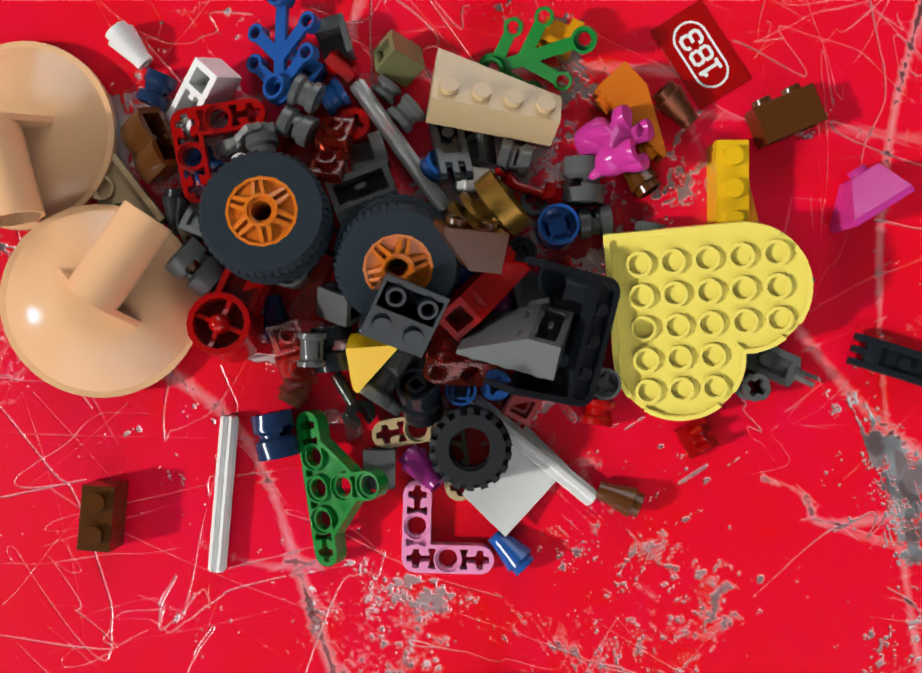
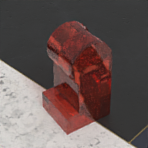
M440 345L429 347L422 375L427 381L440 385L483 387L489 363L471 360L468 357L456 354L457 348L449 349Z

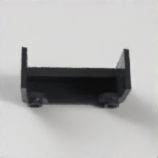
M515 254L514 261L540 268L537 286L542 295L554 298L552 307L574 312L568 341L554 381L536 378L531 374L514 370L512 381L484 377L483 383L512 395L578 407L586 406L592 401L596 392L620 298L619 284L610 277L545 259Z

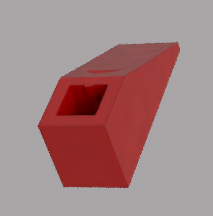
M507 245L501 274L476 272L452 293L439 323L456 341H459L479 324L529 272L530 267L527 264L514 261L517 252L510 245Z

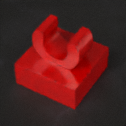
M704 417L692 420L673 430L687 457L691 460L719 445Z

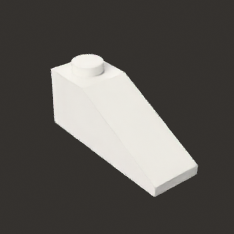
M195 57L166 114L169 125L172 115L177 110L230 101L242 77L220 58ZM216 111V112H214V113L212 114V116H211V122H212L222 111ZM184 117V123L179 124V128L186 131L189 142H194L196 139L191 137L190 127L195 125V122L189 120L188 117ZM181 140V144L186 143L188 141Z

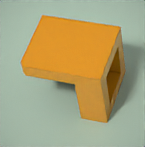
M550 16L546 17L544 23L549 22ZM573 18L570 25H567L555 19L551 25L546 27L537 47L572 36L574 30L584 25V23ZM572 51L556 55V57L567 62Z

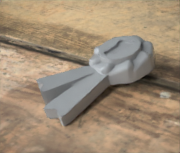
M258 121L252 124H245L235 136L234 134L227 135L228 139L214 146L217 155L221 158H232L236 153L248 152L245 137L257 131L275 132L274 122H263L260 124Z

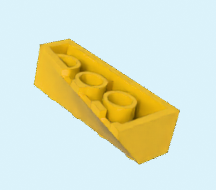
M749 140L714 141L707 147V224L735 221L759 222L749 185Z

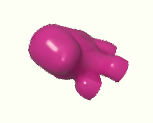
M620 105L612 111L611 123L605 117H596L584 124L575 133L574 143L579 155L596 156L595 167L588 175L590 180H596L601 176L612 177L625 172H640L649 169L650 160L647 153L637 154L635 145L651 141L655 134L653 124L647 118L637 122L632 127V112L629 106Z

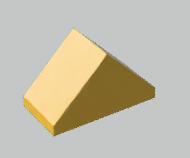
M351 333L345 350L353 390L359 393L397 348L359 333Z

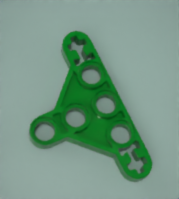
M313 409L298 415L296 430L314 552L320 564L330 567L345 559L347 555L345 531L363 502L384 496L389 488V481L381 469H361L330 438L329 424L324 412ZM310 422H314V427H311ZM317 438V441L312 442V439ZM314 448L318 449L321 454L319 464L313 459ZM368 476H372L377 483L375 493L368 488ZM343 478L350 482L351 491L349 494L342 488ZM319 479L325 484V495L320 494L318 491L317 483ZM323 511L328 513L330 517L329 527L323 523Z

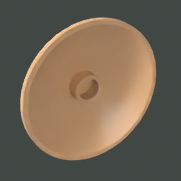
M14 41L0 44V228L30 231L40 222L58 212L77 206L89 205L93 201V194L96 190H101L106 182L104 177H108L114 163L112 161L113 152L116 153L118 132L111 99L99 78L87 65L56 46L35 41Z
M126 200L123 201L121 206L91 204L69 208L46 218L32 228L17 244L10 255L0 284V316L4 332L11 347L24 365L43 381L60 390L92 398H111L132 394L157 383L173 371L193 345L188 336L186 321L189 310L200 299L197 294L186 286L185 278L177 279L164 268L170 258L183 245L172 233L173 231ZM194 261L188 265L191 270L196 268Z

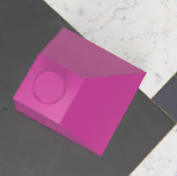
M880 163L869 168L862 164L847 173L849 180L839 185L829 229L834 234L859 226L911 194L915 189L910 183Z

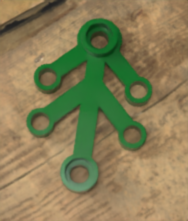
M542 6L534 14L535 21L519 54L506 57L514 38L521 35L524 31V22L521 18L513 16L507 19L504 23L503 35L495 51L484 55L478 63L489 67L490 63H496L499 67V72L533 84L543 89V86L538 80L527 81L510 70L524 67L553 83L557 90L566 91L573 83L572 74L567 70L558 71L541 60L572 50L586 54L591 52L598 42L596 30L591 26L582 25L575 29L570 37L537 47L546 27L555 20L554 10L549 6ZM542 10H546L550 14L548 23H543L539 19V14ZM511 21H516L519 24V31L517 33H512L509 30V23ZM586 32L591 36V42L588 45H583L580 42L579 36L581 33ZM559 75H566L568 77L569 83L567 86H561L558 83Z

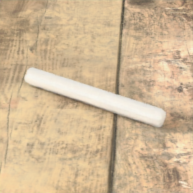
M363 79L354 82L350 86L352 94L376 128L380 130L383 138L427 200L441 213L448 210L447 204L450 203L449 199L436 182L428 180L423 175L419 166L420 158Z
M477 395L472 403L469 404V406L476 405L486 410L489 409L499 417L508 430L512 445L584 505L590 506L596 500V489L506 415L502 414L484 397Z
M223 415L220 417L208 571L214 573L224 572L227 568L239 417L235 415Z

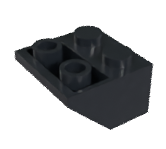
M386 271L371 290L359 316V334L422 358L450 301V297Z

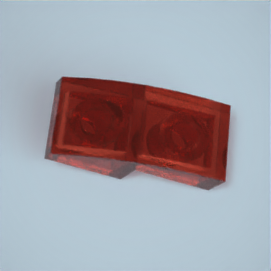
M323 117L314 138L317 150L309 166L320 182L342 183L352 149L356 126L355 118Z
M297 318L266 327L265 330L286 393L289 394L318 384L319 379L314 367L297 366V360L300 359V339L297 338V333L302 332Z

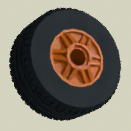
M256 150L252 153L251 151L247 152L246 155L240 154L237 158L233 157L230 159V162L227 161L224 163V166H220L217 169V173L214 172L211 175L212 178L207 181L208 185L204 187V192L200 197L198 223L200 224L199 230L202 233L201 236L206 247L225 268L246 281L249 280L252 283L278 285L280 283H287L289 280L293 281L297 277H302V274L308 273L311 268L313 269L316 266L315 264L321 260L320 258L324 256L333 233L332 207L321 182L315 173L303 162L289 154L285 155L283 152L277 153L273 150L270 152L262 150L260 152Z
M391 193L386 196L373 197L372 200H366L364 204L361 203L358 208L352 210V213L346 217L336 237L334 273L337 286L341 290L342 295L345 296V300L350 303L352 308H356L357 312H362L371 290L386 271L451 297V293L454 292L455 285L458 283L461 264L433 225L434 218L446 219L436 207L413 195H401L399 193L392 195Z

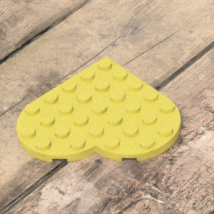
M735 221L603 234L606 277L615 279L620 287V298L611 329L614 371L621 378V388L625 395L644 409L646 413L657 418L671 421H689L705 417L720 409L722 404L734 392L736 393L743 380L747 354L763 352L784 342L787 339L786 337L799 324H802L809 311L813 297V276L809 262L800 247L789 236L767 224L752 221Z

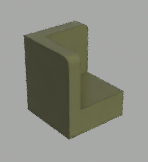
M392 29L372 51L375 71L403 87H407L425 68L421 47Z

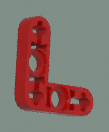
M244 98L177 110L172 115L170 128L182 190L190 202L199 204L201 199H199L198 195L191 193V189L196 188V180L192 175L188 177L187 172L199 173L205 170V175L198 174L199 181L204 186H207V181L212 178L211 175L213 173L206 138L235 134L245 124L255 123L251 122L247 117L237 118L240 125L235 126V116L231 110L232 108H236L238 114L248 113V107L253 106L256 111H260V114L255 116V122L259 121L260 124L266 122L267 111L259 100ZM216 111H224L228 115L227 125L223 128H215L211 124V116ZM184 117H188L189 120L195 122V125L190 127V135L193 139L199 138V142H189L186 131L179 128V124L184 123ZM181 140L188 141L186 143L181 144ZM192 148L198 149L202 154V160L196 166H188L184 160L185 153Z

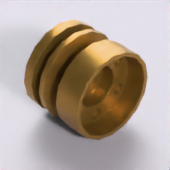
M492 170L487 171L473 183L479 195L478 199L475 200L465 191L459 194L466 207L465 209L456 200H452L447 204L451 215L464 217L467 219V222L478 223L479 219L494 220L499 223L501 229L504 227L514 236L533 223L514 195Z

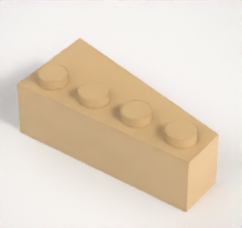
M438 47L425 123L551 146L561 120L562 97Z

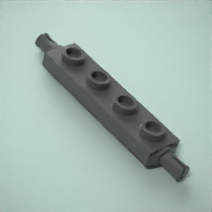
M776 346L763 352L747 354L746 370L753 373H761L769 380L784 387H789L796 380L812 388L815 385V382L812 381H817V375L800 369V357Z

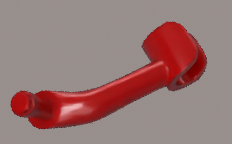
M496 168L494 171L497 176L501 177L503 183L516 192L540 198L543 202L551 205L557 204L561 200L563 189L558 188L555 183L546 182L543 190L520 182L510 171L504 172L501 168Z

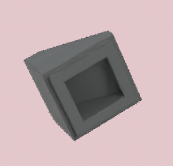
M477 132L465 136L472 166L486 167L496 165L497 158L493 135Z

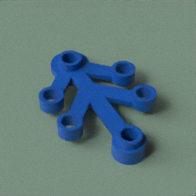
M267 0L268 3L276 7L275 42L269 37V30L259 23L251 25L248 30V39L259 45L274 61V72L272 73L268 69L267 59L258 54H252L248 58L246 67L249 72L257 75L264 82L263 94L267 100L275 106H282L287 103L288 92L296 76L303 70L306 64L314 65L320 58L319 49L311 43L305 42L299 47L297 57L287 68V60L306 34H315L320 29L321 19L311 11L303 12L298 24L288 36L289 9L293 7L296 0Z

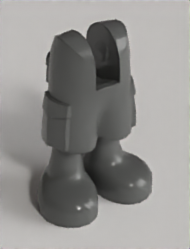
M431 338V340H430V342H429V344H428V346H427V348H426V351L428 350V348H429V346H430V344H431V342H432V338ZM397 349L359 393L398 417L402 412L401 404L394 397L398 377L403 372L418 367L422 358Z

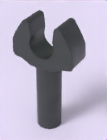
M338 372L334 374L331 379L347 405L346 411L341 416L344 423L357 430L361 426V421L356 412H360L366 422L370 424L375 419V407L372 401L357 399L343 373Z

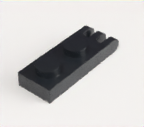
M427 123L440 183L448 182L447 171H451L453 182L461 180L460 170L464 171L466 181L473 180L474 173L464 130Z
M854 333L853 339L865 344L864 347L850 346L849 351L859 354L861 357L860 360L854 357H847L846 364L922 387V352L864 334Z

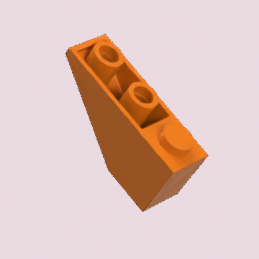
M624 61L597 86L593 94L594 102L602 113L606 115L609 113L611 116L612 111L616 107L628 105L632 112V127L643 119H649L653 124L654 138L651 141L639 143L638 150L641 154L646 152L649 160L653 159L658 164L667 153L648 85Z

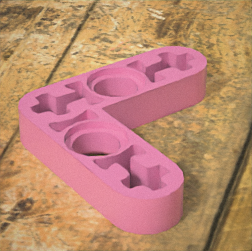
M415 479L409 481L403 492L402 564L405 569L414 573L474 575L485 574L493 567L494 556L493 551L488 545L478 542L431 541L432 492ZM415 485H420L421 490L427 492V495L422 496L420 501V508L427 507V512L418 509L408 511V506L411 508L415 507V497L409 495V491H413ZM416 516L423 518L426 522V529L418 534L410 531L408 527V521ZM414 549H419L420 555L430 556V549H435V566L429 565L430 559L428 558L420 559L417 565L413 564V559L408 558L407 555H412ZM450 549L456 553L457 561L455 564L445 566L440 562L439 554L443 550ZM461 550H467L466 557H475L477 551H483L484 557H489V559L484 560L482 566H476L475 560H466V566H461Z

